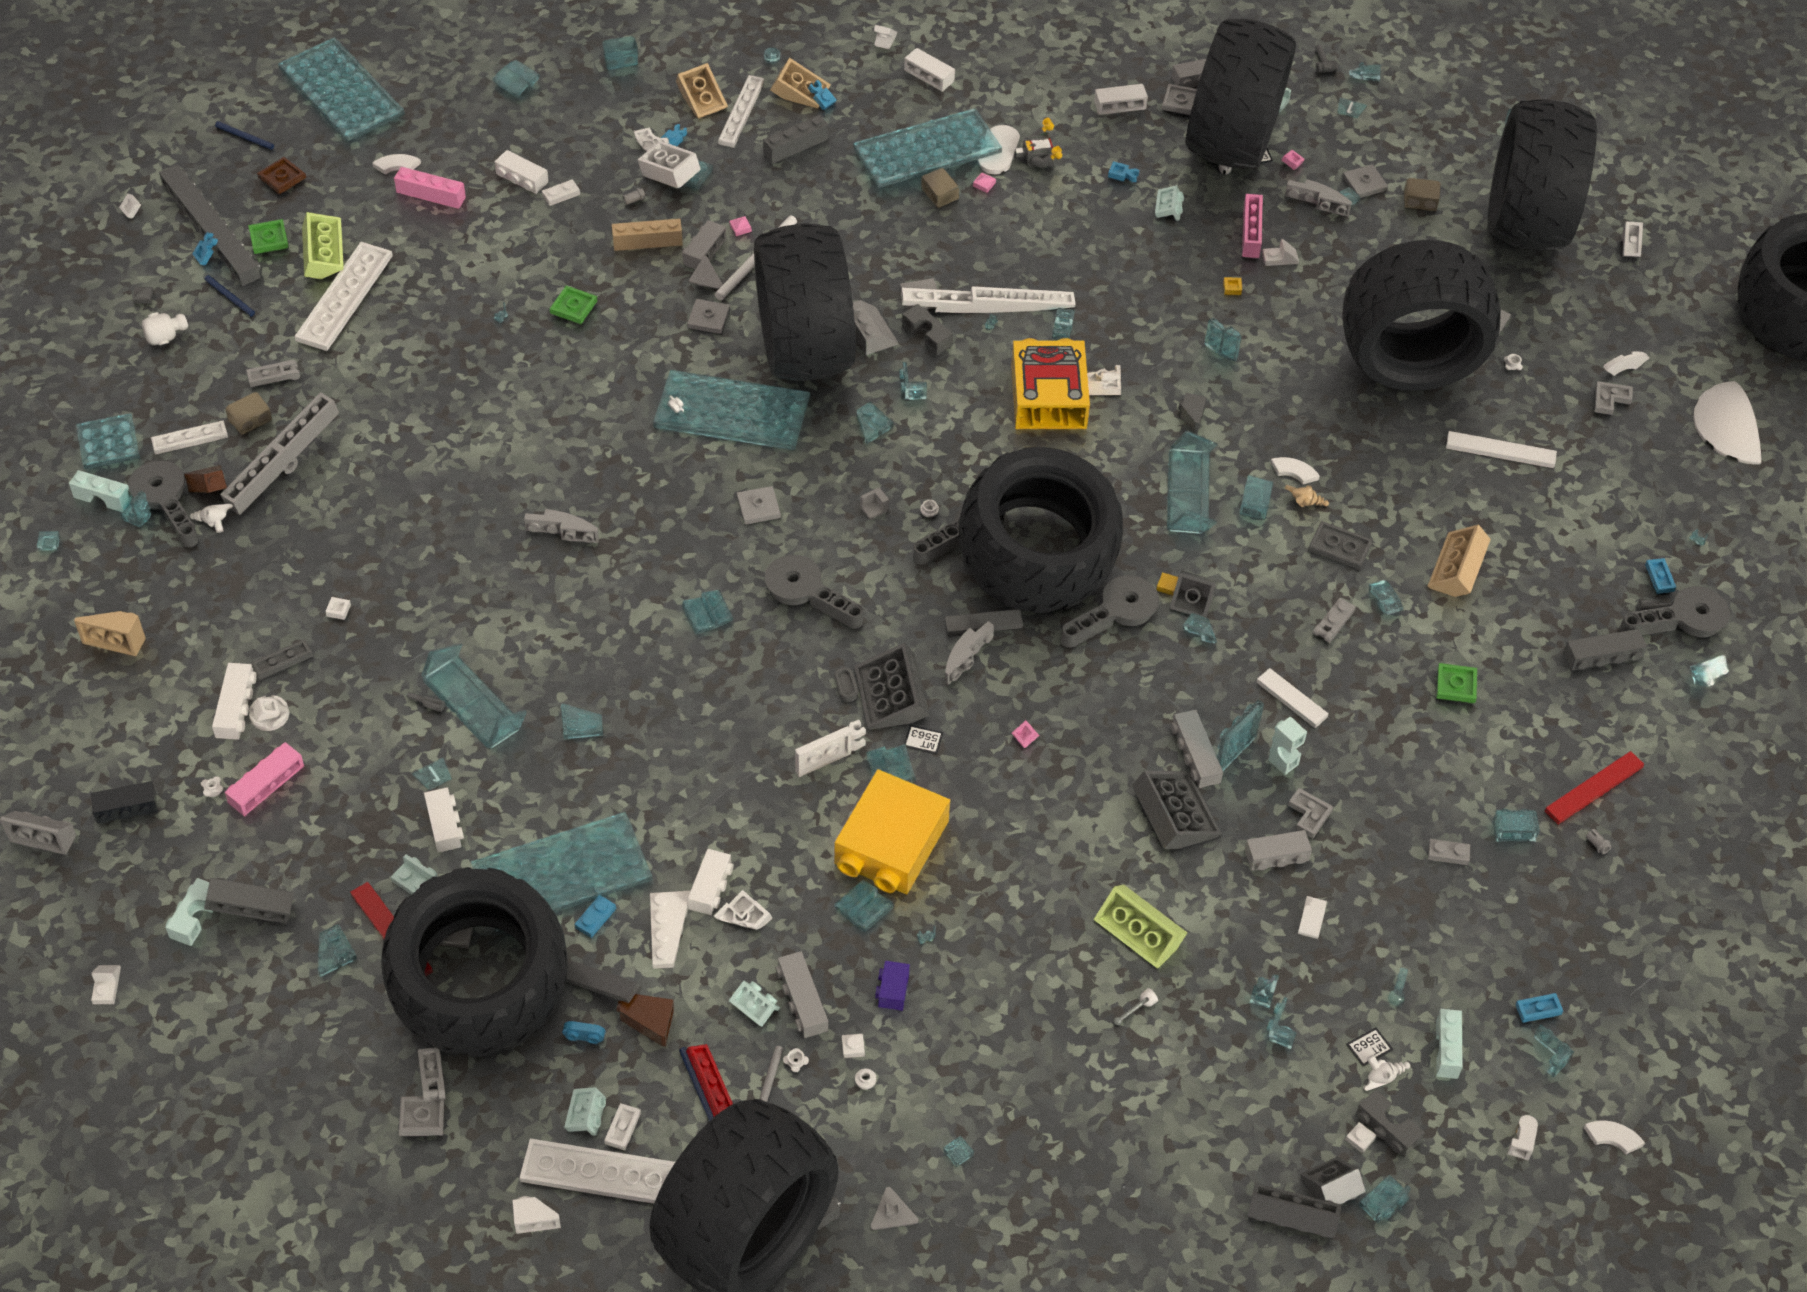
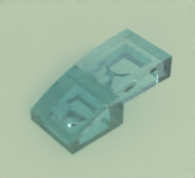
M1057 309L1052 338L1070 339L1075 310Z
M1387 580L1369 584V591L1376 597L1378 607L1386 615L1403 611V605L1398 595Z

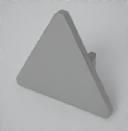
M703 256L691 275L689 283L719 289L723 284L708 257Z
M886 1187L871 1223V1229L879 1230L917 1224L918 1218L891 1187Z

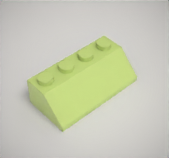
M306 212L302 225L304 276L323 279L344 268L341 218Z
M1125 885L1114 886L1094 918L1097 923L1156 968H1159L1178 949L1187 935L1185 930Z

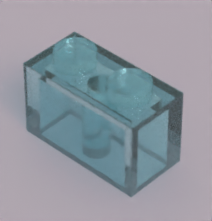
M1496 810L1493 818L1496 841H1536L1540 831L1536 810Z

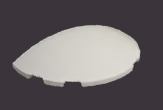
M1735 381L1717 384L1706 390L1698 398L1693 412L1694 425L1699 436L1704 442L1708 441L1714 446V451L1724 457L1730 455L1737 458L1738 462L1760 465L1761 450L1758 428L1752 406L1743 388Z

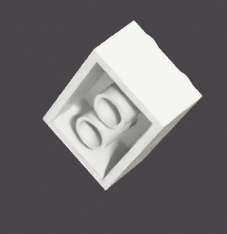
M659 141L637 159L643 176L675 188L683 186L684 183L701 170L696 153Z

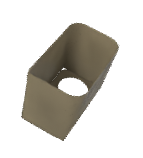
M944 168L922 176L921 188L937 208L959 199V188H956L958 185Z
M1407 179L1404 188V208L1437 211L1441 183L1434 180Z
M257 392L226 407L228 421L241 435L272 420L270 408Z

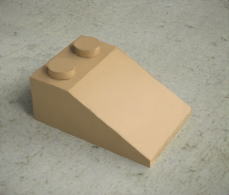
M789 58L780 70L770 91L785 100L819 108V105L813 99L815 94L811 93L808 87L810 84L816 87L814 85L816 80L821 82L822 89H829L831 84Z
M708 63L677 75L676 83L698 119L728 108Z
M118 611L77 617L74 620L82 644L137 656L146 639L138 615L131 612Z

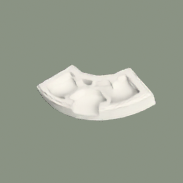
M650 127L634 131L636 140L645 151L650 150L659 141L669 144L668 138L656 137Z
M394 154L379 158L372 164L375 169L383 174L399 170L400 167L414 170L421 164L419 158L411 155Z
M1631 352V355H1620L1612 359L1603 367L1615 376L1626 369H1637L1649 359V356L1644 352Z
M1287 457L1271 459V465L1278 476H1291L1299 480L1302 485L1319 480V474L1305 462Z
M1594 1121L1585 1124L1583 1127L1595 1145L1611 1144L1619 1148L1625 1155L1643 1147L1645 1144L1641 1137L1633 1130L1616 1122Z

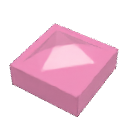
M1293 150L1289 151L1282 158V161L1293 170L1298 168L1305 160Z
M981 173L973 182V187L988 193L995 185L996 179Z
M745 216L729 221L735 236L752 232V227Z
M1024 721L1012 732L1013 736L1024 748L1039 737V734L1027 721Z

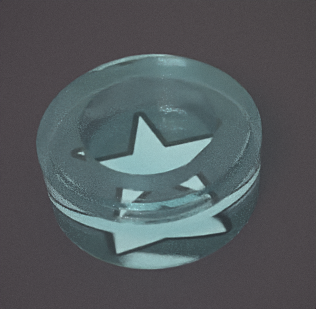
M768 48L764 52V59L769 63H776L780 60V51L776 48Z

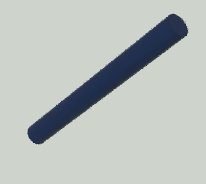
M220 121L215 123V127L267 149L273 150L274 144Z
M210 275L205 277L204 280L250 317L254 316L255 311Z
M682 1047L679 1049V1053L707 1118L711 1121L714 1118L687 1055V1047Z

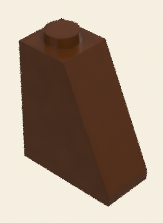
M221 465L184 473L189 492L209 493L227 488Z
M635 994L629 1003L618 1000L617 1012L620 1013V1020L659 1045L666 1047L674 1014L673 999Z

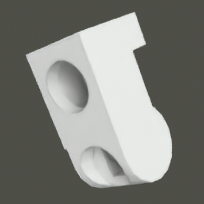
M1525 1115L1520 1118L1515 1129L1517 1139H1512L1508 1155L1525 1160L1530 1159L1538 1127L1534 1117Z

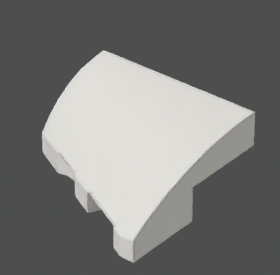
M1116 365L1115 370L1107 371L1104 368L1097 372L1087 373L1089 395H1121L1120 365Z
M743 890L730 904L726 903L714 915L717 920L755 930L762 928L772 919L771 914Z

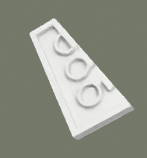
M691 891L650 893L653 969L673 968L675 965L684 920L688 911V897Z

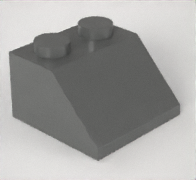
M1182 570L1179 573L1169 609L1206 619L1214 599L1218 581Z
M1335 1157L1300 1174L1313 1197L1341 1204L1348 1200H1354L1358 1195L1365 1192L1359 1169L1339 1157Z

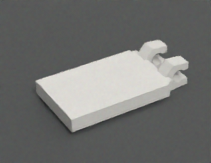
M860 720L851 722L849 727H844L795 749V772L798 777L851 754V751H856L865 746L866 741L864 738L860 741H854L866 734L864 727L860 730H855V728L861 727Z

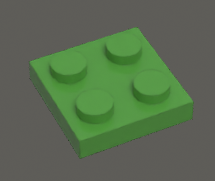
M283 219L248 225L254 254L289 248Z
M565 286L550 307V314L582 324L597 303V296Z
M1439 663L1437 667L1436 698L1475 703L1477 699V668Z

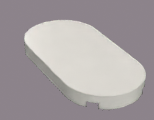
M998 125L992 127L987 132L978 155V165L982 168L981 170L988 174L997 175L1003 171L1006 172L1010 168L1015 156V148H1018L1020 135L1016 129L1007 125Z

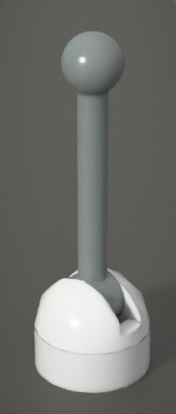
M1147 988L1141 993L1140 1002L1122 1016L1115 1017L1113 1020L1114 1024L1120 1025L1123 1019L1142 1005L1150 1007L1157 1003L1158 998L1153 990Z

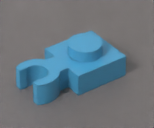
M816 80L814 83L816 87L812 84L809 85L808 90L815 94L813 99L822 110H825L837 101L828 88L822 89V84L819 80Z
M677 124L674 127V131L668 130L661 138H668L669 144L677 147L683 141V137L687 135V128L685 127L683 130H680V124Z
M1113 161L1108 177L1121 181L1127 178L1131 182H1136L1140 170L1135 168L1129 169V165Z
M207 232L204 236V241L200 240L192 253L201 265L207 264L214 252L211 248L218 242V239L212 238L213 233Z

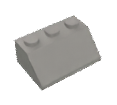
M862 300L853 302L856 340L866 355L898 345V341L875 306Z
M18 811L6 814L0 819L9 842L67 855L76 837L73 825L64 820L57 821L47 816L40 817L29 812L22 813Z

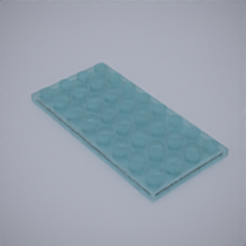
M335 37L278 63L279 69L347 142L405 115L404 109Z
M976 108L853 143L854 150L878 188L926 175L940 168L947 169L1002 153L1001 145Z
M670 370L653 425L655 428L795 450L808 406L810 392ZM670 395L674 399L678 397L683 402L682 408L684 412L679 411L675 413L668 406L667 403L671 400L669 398Z
M626 812L471 861L472 869L487 870V868L502 870L516 879L521 878L542 895L554 912L594 900L599 895L603 897L653 880Z

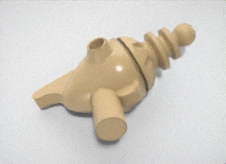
M1309 485L1301 488L1285 486V489L1292 493L1296 502L1301 507L1313 504L1315 506L1318 504L1319 506H1322V504L1324 506L1329 505V502L1324 500L1323 497L1321 498L1320 495L1317 496L1316 492Z

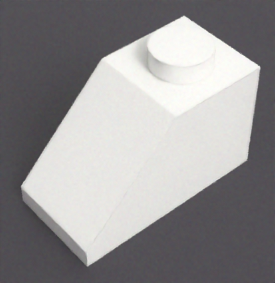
M523 1196L513 1200L516 1234L561 1228L559 1214L536 1197Z

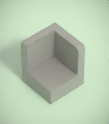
M879 487L860 497V508L869 519H873L889 511V499Z

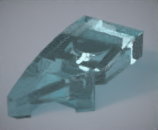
M1361 62L1358 68L1349 71V75L1362 80H1381V65L1364 66V63Z
M1192 613L1183 624L1184 631L1198 634L1201 636L1202 641L1216 644L1217 640L1209 619Z
M1273 975L1272 979L1258 978L1257 985L1253 987L1250 1002L1270 1008L1279 975Z

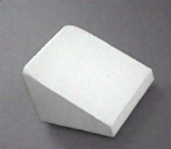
M257 698L253 704L256 721H263L280 715L276 699Z

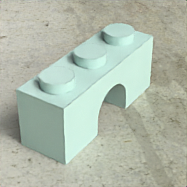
M80 470L76 472L69 482L74 498L91 502L94 496H97L105 502L107 508L124 513L132 500L127 484Z
M1291 717L1277 723L1275 734L1272 738V746L1269 750L1268 760L1284 775L1299 765L1301 753L1297 748L1304 744L1307 731Z
M197 878L194 884L189 886L185 898L178 903L176 912L166 923L165 928L169 938L192 946L202 930L199 920L192 916L197 911L205 910L204 905L209 882Z
M1440 1009L1436 1019V1039H1439V1051L1436 1057V1077L1458 1079L1463 1067L1462 1011Z

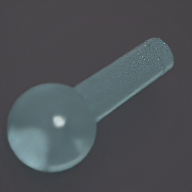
M1400 968L1395 989L1388 995V1001L1394 1006L1402 1005L1405 1000L1403 988L1408 973L1406 968Z

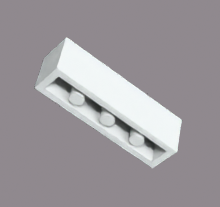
M228 663L212 725L215 738L239 739L241 732H244V717L249 712L248 701L252 699V684L256 683L257 677L256 672L253 671L252 664Z

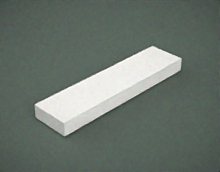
M223 420L151 437L156 455L228 438Z
M1269 668L1257 679V684L1314 728L1328 718L1329 713Z

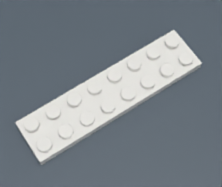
M360 242L345 263L343 270L338 273L296 333L295 341L328 351L392 258V251Z
M530 1139L520 1174V1182L654 1204L659 1190L675 1162Z

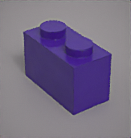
M885 961L884 968L879 970L878 980L881 981V987L877 986L875 999H879L878 1007L903 1011L910 964Z

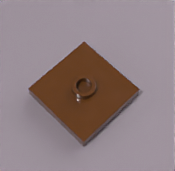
M285 157L257 173L258 178L278 194L283 193L306 178V174Z

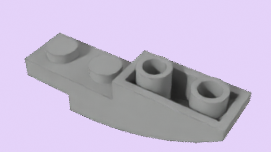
M1306 179L1305 183L1288 180L1286 197L1317 204L1316 209L1349 217L1352 202L1341 193L1326 185Z
M545 509L544 515L525 514L526 531L561 534L562 540L599 543L598 528L575 515Z
M988 621L976 632L969 628L957 641L946 665L945 684L947 686L952 681H956L962 672L972 667L974 664V654L978 653L985 643H989L993 639L994 625Z

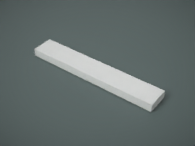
M748 75L718 139L719 145L735 147L763 87L764 78Z
M1452 431L1448 433L1446 449L1554 468L1557 451Z

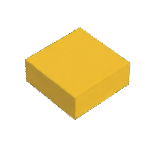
M1224 277V295H1242L1241 278Z
M1162 572L1156 590L1173 596L1178 577Z

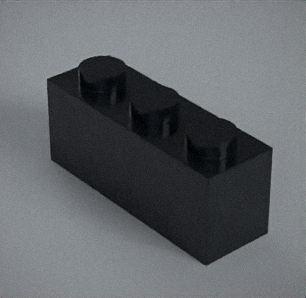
M152 781L91 793L92 811L97 824L158 812L156 791Z

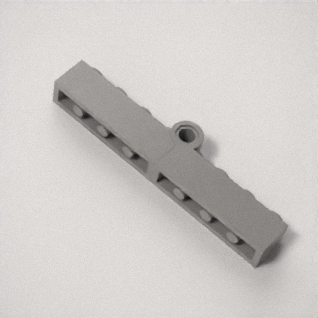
M320 392L220 494L224 503L232 504L230 509L240 515L281 472L286 474L292 473L298 464L296 457L339 414L334 400Z

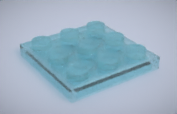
M132 413L76 424L84 469L140 458Z
M1257 700L1253 705L1249 704L1241 717L1237 716L1232 726L1222 731L1220 735L1221 742L1218 745L1219 751L1216 756L1222 771L1257 737L1264 703L1260 700Z

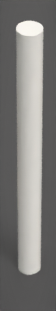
M790 215L779 227L795 225L797 220L794 216ZM754 253L717 290L715 297L718 300L722 301L755 267Z

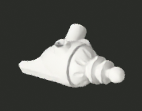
M232 504L207 506L203 510L190 514V518L196 521H204L209 526L215 527L216 533H221L224 531L221 520L225 518L227 510L232 508Z
M1374 1055L1367 1057L1372 1071L1368 1075V1084L1363 1089L1368 1091L1392 1082L1397 1074L1400 1075L1401 1072H1405V1069L1410 1068V1063L1405 1062L1403 1064L1399 1062L1398 1064L1396 1062L1393 1065L1384 1060L1377 1061Z

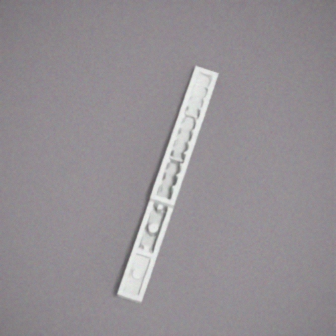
M971 287V291L902 288L901 290L902 305L915 306L919 304L925 307H935V312L996 313L1071 308L1076 305L1074 292L990 287Z

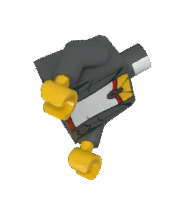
M1049 117L1043 120V127H1040L1035 133L1023 139V147L1015 148V157H1025L1028 166L1040 168L1054 166L1055 158H1062V149L1060 146L1053 147L1049 132H1046V130L1051 131L1054 129V124Z

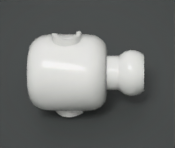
M156 312L148 315V318L142 321V329L150 345L159 344L161 346L166 343L168 344L169 341L175 338L176 330H186L188 328L184 314H178L175 318L171 319L168 314Z

